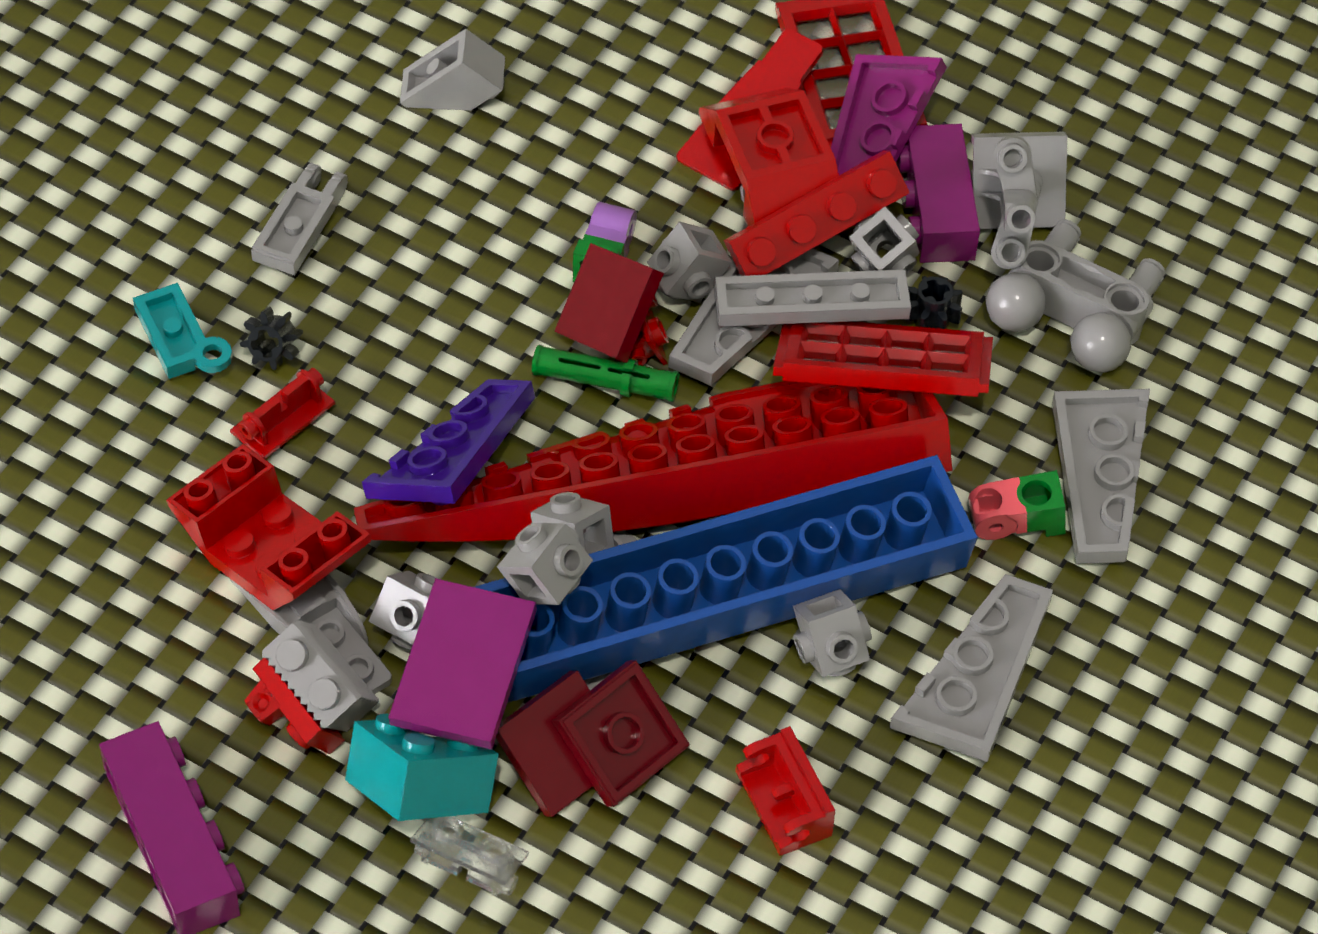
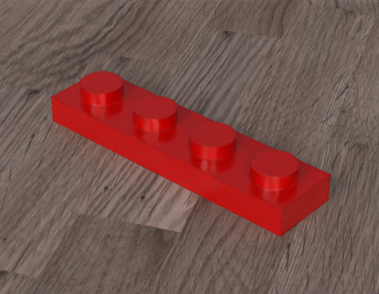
M883 150L725 239L724 243L741 276L766 275L878 212L885 206L908 195L910 192L891 152Z

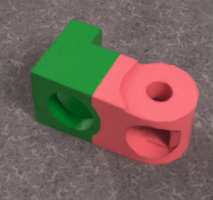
M1057 470L989 482L976 487L969 494L968 501L974 530L981 539L997 540L1005 538L1012 533L1020 534L1045 530L1046 537L1066 534L1065 502Z

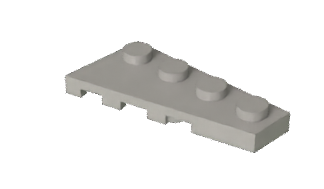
M812 248L766 275L837 272L839 259ZM731 259L733 263L722 276H741L733 259ZM713 287L670 353L668 367L711 386L779 324L719 327Z
M1150 389L1054 391L1052 407L1076 564L1126 562Z
M1005 574L972 615L969 625L958 638L955 637L944 650L942 659L930 674L927 672L917 684L915 693L891 717L890 728L988 762L1050 605L1053 590Z

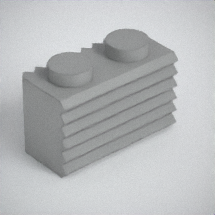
M297 619L262 651V658L269 659L268 665L274 666L275 673L282 675L281 681L288 682V689L294 690V696L301 698L302 705H307V712L314 713L313 720L320 721V728L347 732L354 726V721H359L379 701L316 624L313 625V623L310 624L309 622Z

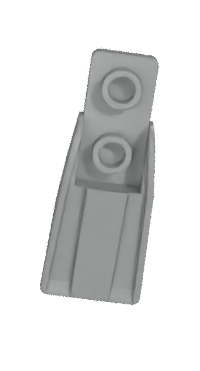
M330 574L295 600L275 610L267 607L231 580L278 634H281L297 619L309 622L310 624L313 623V625L316 624L374 694L392 683L390 671L368 646L367 634L357 611L344 590Z

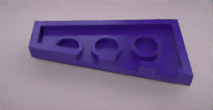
M486 380L450 410L451 420L437 425L432 424L420 434L422 443L413 451L409 452L401 449L389 459L391 468L382 476L372 473L364 479L362 486L366 499L431 502L435 505L455 504L534 400L535 394L532 381Z

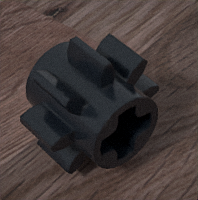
M923 276L918 289L908 286L911 311L910 317L905 319L906 321L914 320L916 327L946 329L949 322L953 324L960 323L963 292L962 290H953V286L948 281V278L937 276L927 278Z
M266 307L261 311L260 320L250 317L244 322V327L251 333L240 342V347H248L253 355L251 361L253 365L259 361H269L272 370H276L282 365V355L292 360L299 354L300 351L292 343L303 334V330L294 328L290 321L291 312H287L283 316L274 315L272 308ZM267 332L269 337L272 338L277 337L279 343L276 345L274 339H266L264 333Z

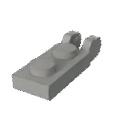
M313 163L308 164L297 182L291 183L252 246V261L295 275L341 201L347 188L348 175L337 171L336 173L334 172L324 190L320 192L315 190V188H317L321 179V166Z

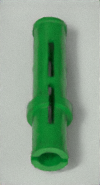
M538 344L532 361V375H542L579 384L618 390L620 396L629 398L634 393L674 402L679 386V371L672 372L638 365V360L631 358L626 363L544 347V345Z

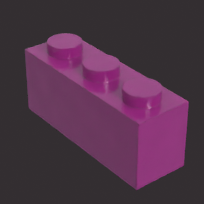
M962 124L917 125L897 160V167L900 173H906L907 180H905V183L910 193L902 197L904 208H911L912 216L908 217V221L919 234L915 239L920 253L919 261L920 263L975 261L980 228Z

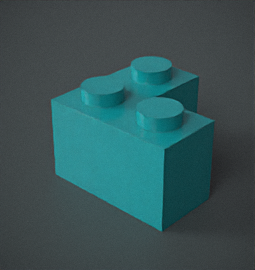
M379 714L376 716V720L354 721L345 780L396 820L406 821L489 813L499 755L497 752L450 739L430 737L417 731L392 726L389 723V714Z

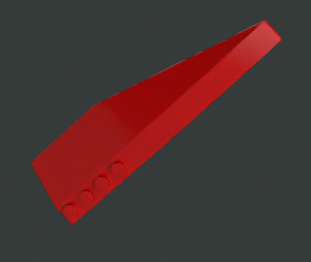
M889 365V367H901V368H913V369H918V368H915V367H903V366H891V365ZM782 381L709 397L710 406L692 411L688 404L669 409L670 418L660 422L650 423L640 418L625 423V426L620 429L619 434L612 437L605 432L599 431L526 454L528 463L508 469V465L504 461L484 467L486 476L472 480L455 504L435 505L431 502L378 500L353 509L356 524L370 534L371 540L464 542L515 540L518 533L532 523L531 512L550 502L552 496L564 492H574L579 494L580 498L609 505L613 532L662 526L731 514L934 455H938L946 472L953 471L948 417L933 393Z

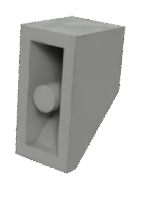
M464 29L403 70L400 104L406 108L471 111L485 101L495 98L503 90L505 56L469 30Z

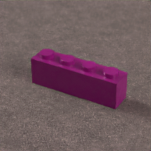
M159 721L99 743L104 771L177 934H196L240 916L237 895L245 892L241 877L235 864L232 862L225 865L219 851L225 849L223 839L215 821L205 822L199 809L205 807V802L195 778L185 780L180 769L186 766V762L176 737L167 739Z

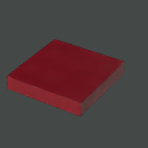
M590 243L554 331L627 363L664 273Z
M636 660L625 662L551 721L605 805L609 807H615L690 746Z
M578 670L569 671L501 721L496 736L500 746L545 817H553L593 786L551 722L590 691Z

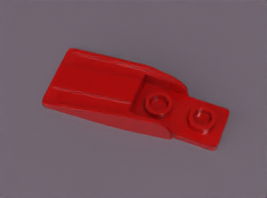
M785 29L763 60L759 59L719 103L783 88L802 90V82L823 55L822 46L792 29ZM701 123L677 153V161L728 190L737 191L742 183L725 144L713 147L705 127Z

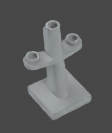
M1065 132L971 134V143L973 144L971 181L979 228H998L991 249V256L993 261L1001 268L1014 269L1025 262L1029 253L1033 228L1055 227L1059 220L1065 219L1067 134Z

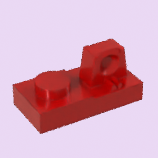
M263 658L252 668L260 678V681L244 700L248 708L259 722L268 726L285 715L290 722L286 726V730L301 747L308 749L312 746L331 754L345 739L337 730L320 728V721L313 720L314 713L307 712V705L301 704V698L295 697L294 690L288 689V682L281 681L282 675L275 673L274 666L268 665L269 659Z

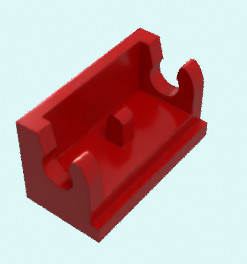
M791 726L781 729L780 733L746 746L742 751L747 760L736 765V774L779 856L831 837L836 810Z

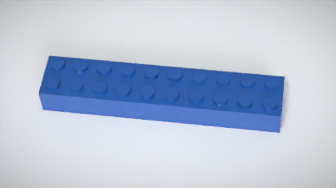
M934 455L590 553L589 556L593 561L581 575L579 585L571 593L567 594L559 605L536 604L537 611L507 703L541 693L572 670H578L583 680L613 672L628 660H636L638 664L796 618L794 605L841 589L851 601L965 568L978 537L938 455ZM506 578L475 586V588L520 598Z

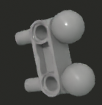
M1061 219L1044 241L1033 240L1030 242L1027 259L1022 265L1011 269L1008 274L1002 275L992 283L986 295L987 312L991 321L1002 330L1013 332L1029 330L1040 321L1043 314L1074 328L1070 337L1071 351L1075 360L1087 371L1101 373L1113 371L1125 362L1131 350V345L1139 340L1143 324L1153 310L1151 296L1163 281L1165 269L1156 260L1146 258L1140 262L1131 277L1127 279L1073 254L1071 251L1080 240L1081 230L1074 222Z

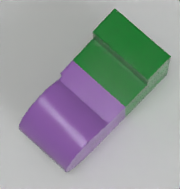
M600 201L597 203L583 239L578 240L573 251V283L590 243L627 258L628 248L636 225V210Z

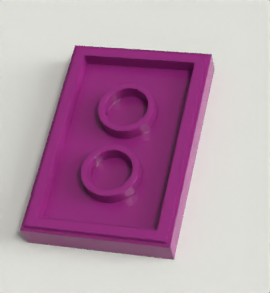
M435 578L388 717L390 725L492 750L537 611L536 602Z

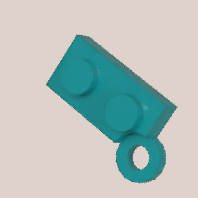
M178 282L133 298L135 312L168 379L196 370L195 366L204 372L216 373L221 372L231 364L233 358L231 345L220 337L212 336L205 338ZM210 350L221 352L220 357L217 359H207L204 355Z

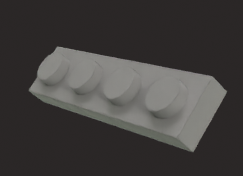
M905 269L715 277L714 291L719 327L909 319L911 303Z

